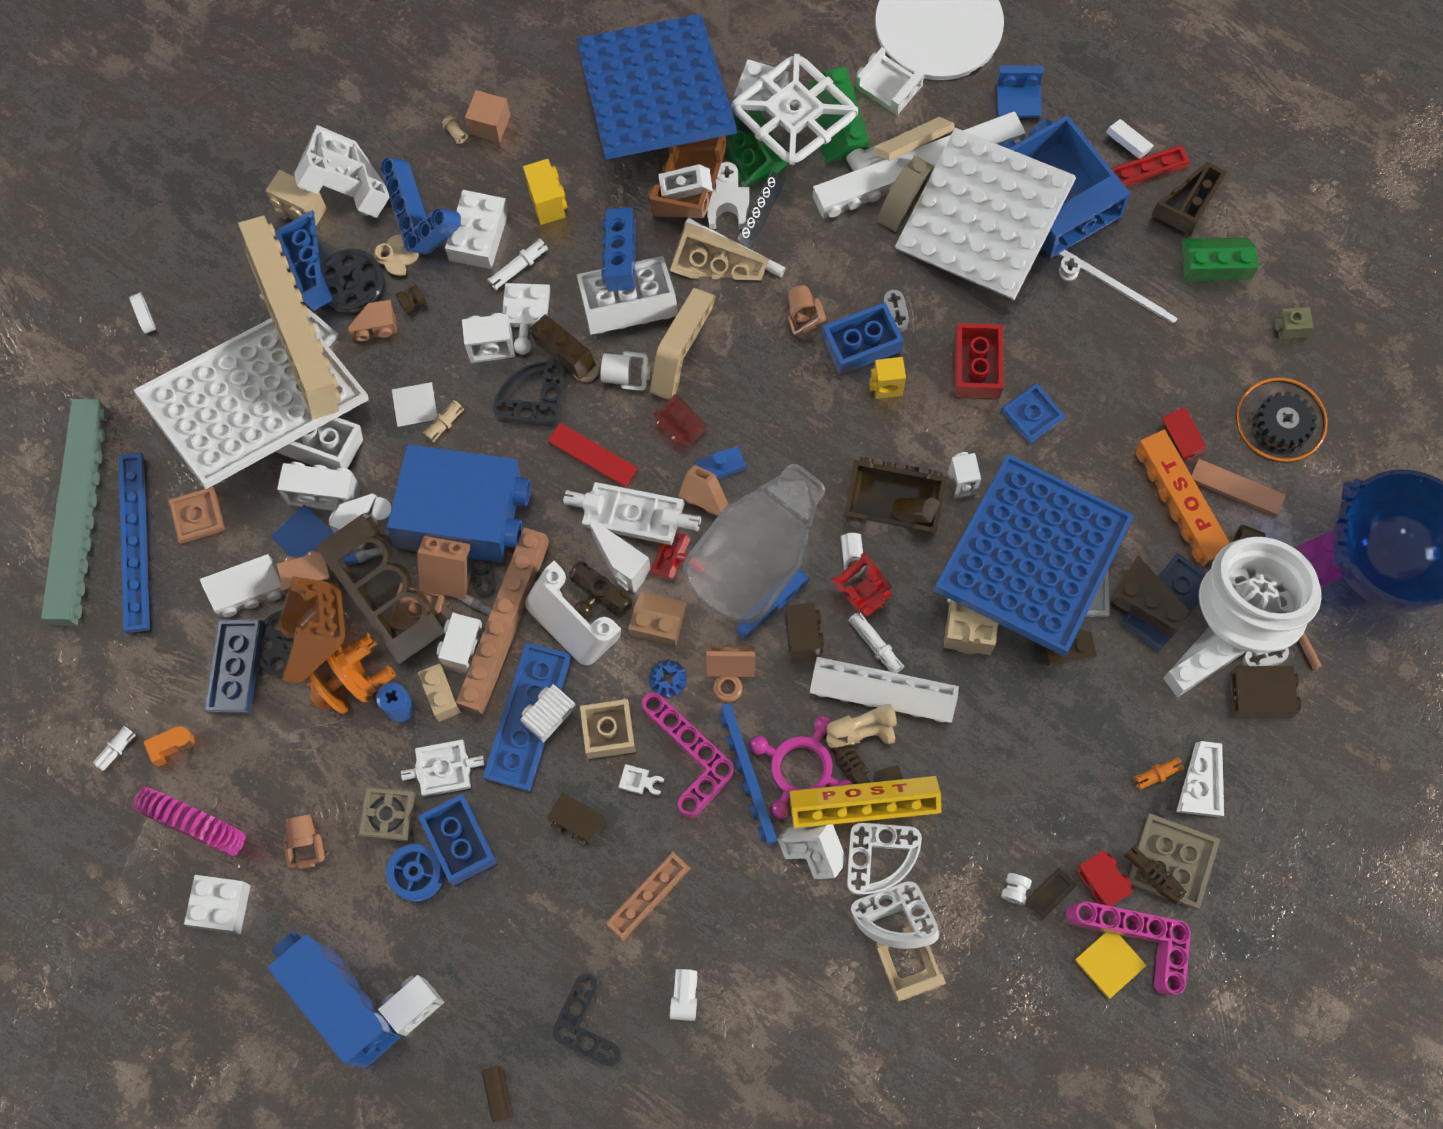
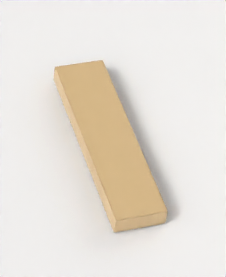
M937 117L875 146L874 154L890 161L954 130V123Z

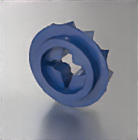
M670 659L658 661L651 668L649 674V684L652 690L662 697L678 695L684 689L687 682L685 668L679 662ZM663 670L669 675L674 674L672 677L673 686L667 681H661L664 678Z

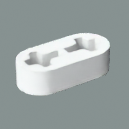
M137 293L130 296L131 304L143 332L146 334L156 330L142 294Z
M1289 649L1280 650L1282 654L1279 658L1277 655L1269 657L1268 654L1271 652L1255 653L1247 651L1243 656L1242 662L1244 666H1276L1287 659ZM1252 655L1254 658L1263 657L1257 665L1255 662L1249 661Z

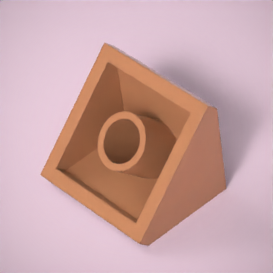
M707 645V677H754L755 646Z

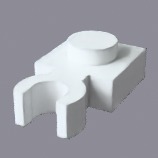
M625 764L619 789L643 795L644 789H648L652 795L660 796L661 791L655 790L653 784L655 782L664 783V779L660 776L648 778L649 770Z

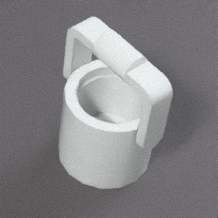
M624 351L623 355L604 353L601 364V382L621 384L623 389L644 390L647 386V380L650 379L651 365H648V354ZM632 357L644 358L641 369L642 385L629 384Z

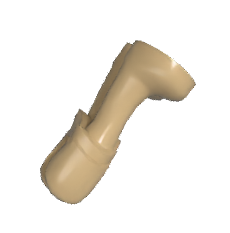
M884 704L858 717L851 718L848 715L830 722L827 725V745L831 748L855 745V743H860L862 738L868 736H878L884 744L895 743L893 726H896L897 719L891 704Z

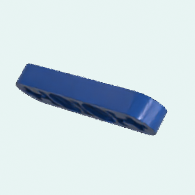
M801 570L795 573L736 628L735 632L743 640H746L808 583L809 578Z

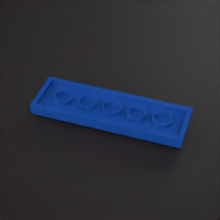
M528 642L525 643L484 771V780L530 792L545 742L543 743L522 724L520 719L523 716L521 714L528 705L534 706L539 700L538 695L545 687L550 688L554 684L558 689L562 690L572 658L571 654Z

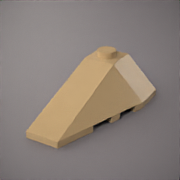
M686 222L670 271L689 278L712 277V279L761 280L769 259L707 229Z

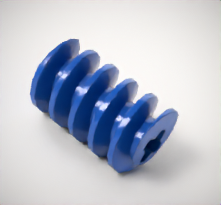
M387 683L377 692L376 702L392 721L404 722L413 715L415 709L414 702L400 684Z

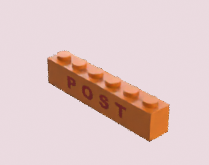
M1164 429L1140 440L1136 447V455L1139 461L1144 462L1148 469L1149 479L1157 485L1161 500L1169 506L1171 518L1178 522L1183 539L1190 543L1195 560L1200 562L1203 567L1212 564L1218 552L1230 544L1167 432Z

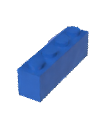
M311 210L275 231V234L280 242L282 253L286 256L289 270L293 273L296 287L299 288L303 301L314 311L333 299L320 269L315 214Z

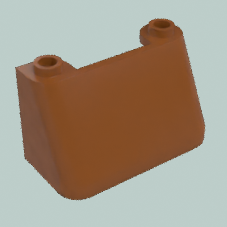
M292 577L279 620L280 631L287 638H294L287 664L282 671V681H289L291 683L303 682L342 646L345 638L341 590L337 585L325 581Z

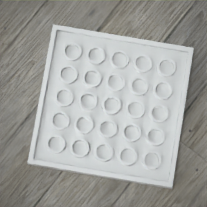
M954 128L895 248L900 252L1015 300L1076 177L1073 174Z

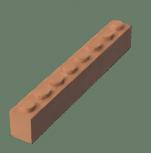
M523 528L457 698L456 704L461 709L482 716L485 713L526 606V597L536 580L537 573L550 543L547 535L544 533Z

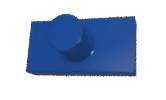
M738 446L724 451H717L711 456L695 461L696 466L715 474L717 479L746 469V464Z

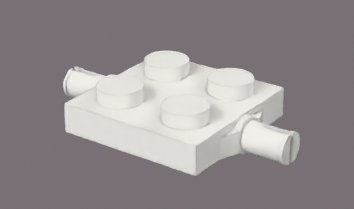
M463 740L415 748L417 759L415 768L401 770V776L403 781L417 778L423 797L471 788L470 768L484 766L483 755L469 758L466 754Z

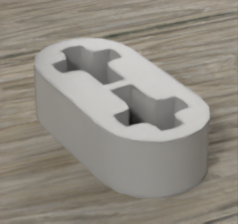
M890 290L885 294L883 303L886 302L894 321L898 314L902 325H898L897 322L895 323L901 333L907 329L909 323L905 299L900 291ZM891 298H894L895 301H897L896 308H894L893 303L890 302Z

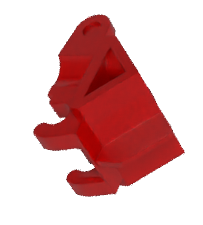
M863 552L860 554L861 558L837 577L833 576L831 580L859 614L863 612L868 617L877 608H883L882 604L893 596L889 591L893 587ZM868 564L870 568L866 572V579L854 588L851 585L846 588L842 585Z

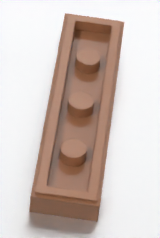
M1201 459L1197 460L1191 474L1197 485L1274 517L1278 516L1286 494Z
M672 851L608 919L605 925L620 940L624 941L691 868Z

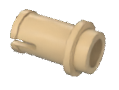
M449 115L442 121L443 128L449 131L457 144H461L468 138V135L459 125L458 118Z

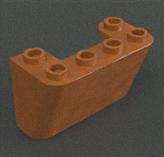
M726 136L669 147V159L664 162L662 173L700 164L710 169L713 190L725 153ZM658 181L648 192V201L651 203L650 211L653 212L654 217H705L713 191L707 192V190L703 189L701 194L672 200L661 196L660 181Z

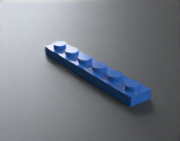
M731 703L721 706L722 713L718 714L722 728L727 727L730 736H727L726 739L730 751L735 749L737 758L734 759L737 772L743 773L745 781L741 783L746 796H751L753 804H750L749 807L753 819L758 818L761 827H758L757 831L761 842L766 841L767 847L777 844V838Z

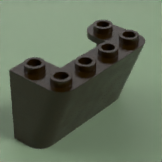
M860 456L859 461L854 460L844 515L934 533L937 532L947 477L942 476L943 472L929 469L928 474L919 472V467L906 465L905 469L896 468L897 463L883 461V464L879 465L873 463V458ZM898 498H934L941 503L931 523L899 522L892 512L893 503Z

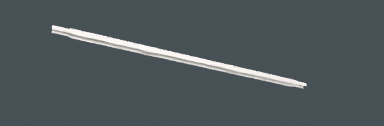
M1064 250L1057 255L1064 258L1067 255L1073 254ZM1078 258L1081 261L1080 269L1172 324L1176 322L1177 318L1166 312L1165 309Z

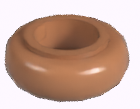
M718 677L713 684V692L718 700L730 703L740 697L743 686L738 677ZM725 682H730L735 686V690L731 694H725L721 691V685Z

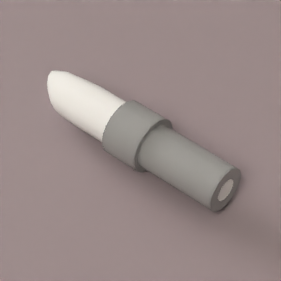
M469 594L466 595L465 599L458 598L470 605L474 610L481 611L490 616L493 607L485 604L479 598H474Z

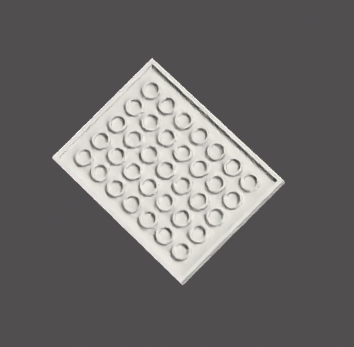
M272 318L134 389L136 397L205 489L369 400L368 394L317 333L316 338L320 339L323 346L324 357L327 356L329 360L330 372L336 377L341 401L337 402L339 412L312 420Z

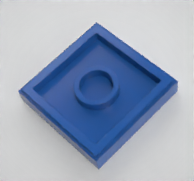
M1037 382L1004 405L1000 410L1029 445L1066 417Z
M303 505L270 537L290 557L299 558L306 556L308 552L318 551L316 546L333 535L334 532Z

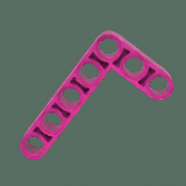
M653 692L648 693L642 701L645 715L705 771L678 800V809L681 816L692 819L732 780L734 774L733 764L661 695ZM651 701H657L660 704L659 708L654 711L649 710L647 705ZM669 717H674L677 723L672 727H668L664 724V721ZM690 733L695 738L691 743H684L681 740L682 736ZM702 750H709L712 753V756L707 760L701 759L698 755ZM726 766L730 771L726 776H719L716 773L717 768ZM704 783H708L713 787L712 791L708 794H703L699 790V787ZM686 801H693L696 807L692 811H685L682 805Z
M1080 902L1069 906L1066 917L1074 926L1158 943L1154 975L1156 991L1161 995H1176L1184 991L1191 937L1190 928L1185 922L1092 902ZM1080 908L1085 913V917L1083 920L1079 916ZM1103 913L1108 917L1107 925L1102 920ZM1127 918H1128V919L1130 920V922H1131V928H1130V929H1128L1127 926H1126V919H1127ZM1150 923H1151V924L1153 925V927H1154V933H1153V934H1152V933L1150 932V930H1149V924H1150ZM1173 928H1175L1177 931L1176 939L1172 934ZM1171 953L1175 957L1174 964L1170 960ZM1168 978L1172 981L1171 989L1167 985Z

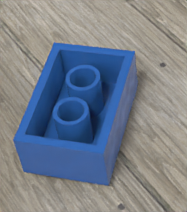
M886 302L826 324L822 328V339L839 376L874 363L875 360L884 359L902 352L904 340Z
M463 794L418 816L449 883L453 886L497 864L477 819Z

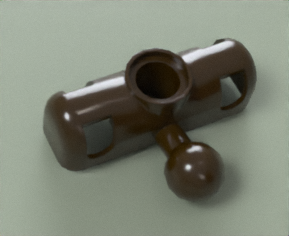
M583 561L577 562L572 567L569 573L571 582L589 595L585 601H580L574 606V609L584 619L590 617L592 606L596 602L618 618L624 617L631 609L632 599L613 585L607 577L602 576ZM574 575L582 579L580 584L573 580ZM599 584H603L607 587V590L603 593H598L594 588ZM611 603L618 607L616 613L610 609Z

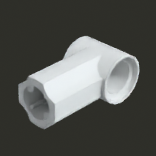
M875 146L867 150L862 148L856 149L846 158L852 171L886 159L874 154Z
M847 533L840 537L844 571L861 558L860 554L863 553L861 534ZM865 567L847 581L856 583L862 580Z
M676 969L674 996L671 998L670 1007L671 1020L695 1021L697 971Z

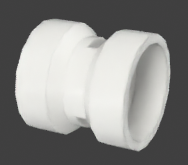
M1008 873L1006 879L1008 884L1003 889L1001 898L1014 904L1025 905L1027 899L1025 894L1030 889L1032 881L1024 876Z

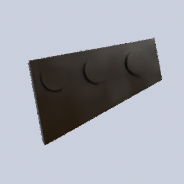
M1206 162L1179 187L1174 188L1169 195L1158 201L1151 216L1191 236L1221 186L1227 171Z

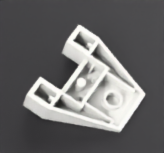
M317 125L294 173L297 186L303 191H311L318 194L322 186H326L353 197L357 210L360 213L377 218L390 198L387 187L356 141Z

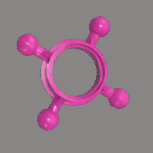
M823 715L815 720V732L812 738L794 737L783 742L777 749L768 745L767 739L763 736H754L750 740L749 748L752 753L756 755L766 754L773 758L772 775L776 784L784 791L780 800L773 802L770 806V813L773 818L782 820L788 816L790 791L823 788L826 785L829 787L853 785L849 780L838 781L831 777V756L828 750L820 743L823 736L828 734L827 725L832 722L830 717ZM796 748H807L814 751L820 757L823 764V774L815 785L808 788H796L784 780L780 771V764L783 757L789 751Z

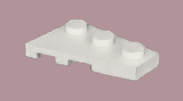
M1205 741L1195 743L1176 812L1211 817L1224 816L1222 744Z

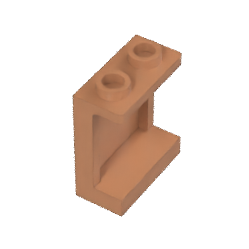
M424 536L417 553L419 591L465 599L471 584V576L467 575V556L470 544Z

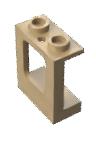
M911 925L902 929L904 933L914 932ZM880 943L875 945L897 1003L946 984L943 974L939 972L929 945L919 947L925 964V970L905 978L898 977L888 951L889 946Z

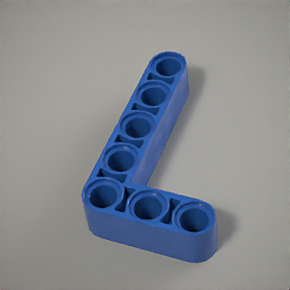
M385 157L381 163V174L387 187L405 249L408 252L429 255L460 227L461 216L457 211L436 208L426 216L409 162Z

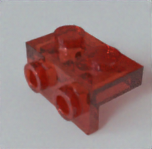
M676 394L671 397L660 411L655 410L652 413L657 418L655 422L664 430L667 429L672 434L670 436L671 439L680 446H691L708 427Z

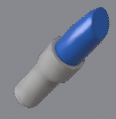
M380 547L366 551L362 550L356 552V554L344 557L343 561L346 565L368 561V559L382 556L383 552Z

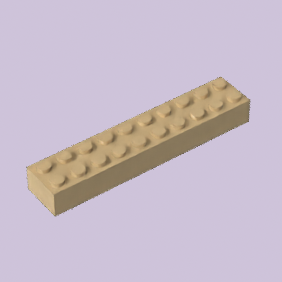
M265 216L239 222L238 225L245 254L312 420L339 412L337 402H340L341 398L337 389L336 377L330 372L329 360L327 356L324 357L323 346L320 339L316 338L317 333L313 322L307 320L310 318L307 307L300 303L303 302L300 290L294 286L296 282L293 273L287 270L289 265L286 256L280 254L282 253V248L279 240L273 238L276 234L272 223L268 224Z

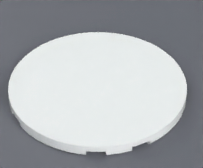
M879 0L875 28L881 48L886 49V53L892 61L912 73H915L918 69L924 73L925 79L952 80L969 75L970 72L984 66L993 57L1002 38L1004 16L999 0Z

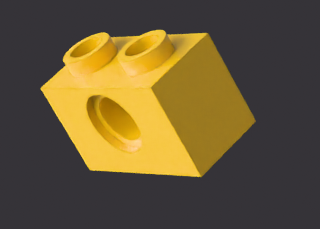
M903 357L875 360L874 369H871V378H869L870 391L875 392V399L903 396L906 382Z

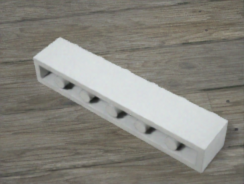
M817 657L810 693L816 694L819 697L836 698L843 702L860 703L867 707L891 704L895 712L907 713L914 717L931 718L938 722L952 723L959 686Z

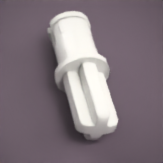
M123 726L118 734L110 742L106 743L107 747L93 761V764L98 769L104 771L118 754H123L122 750L136 735Z

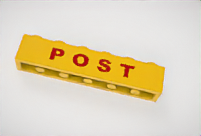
M936 776L790 791L794 828L938 814L941 813V792Z

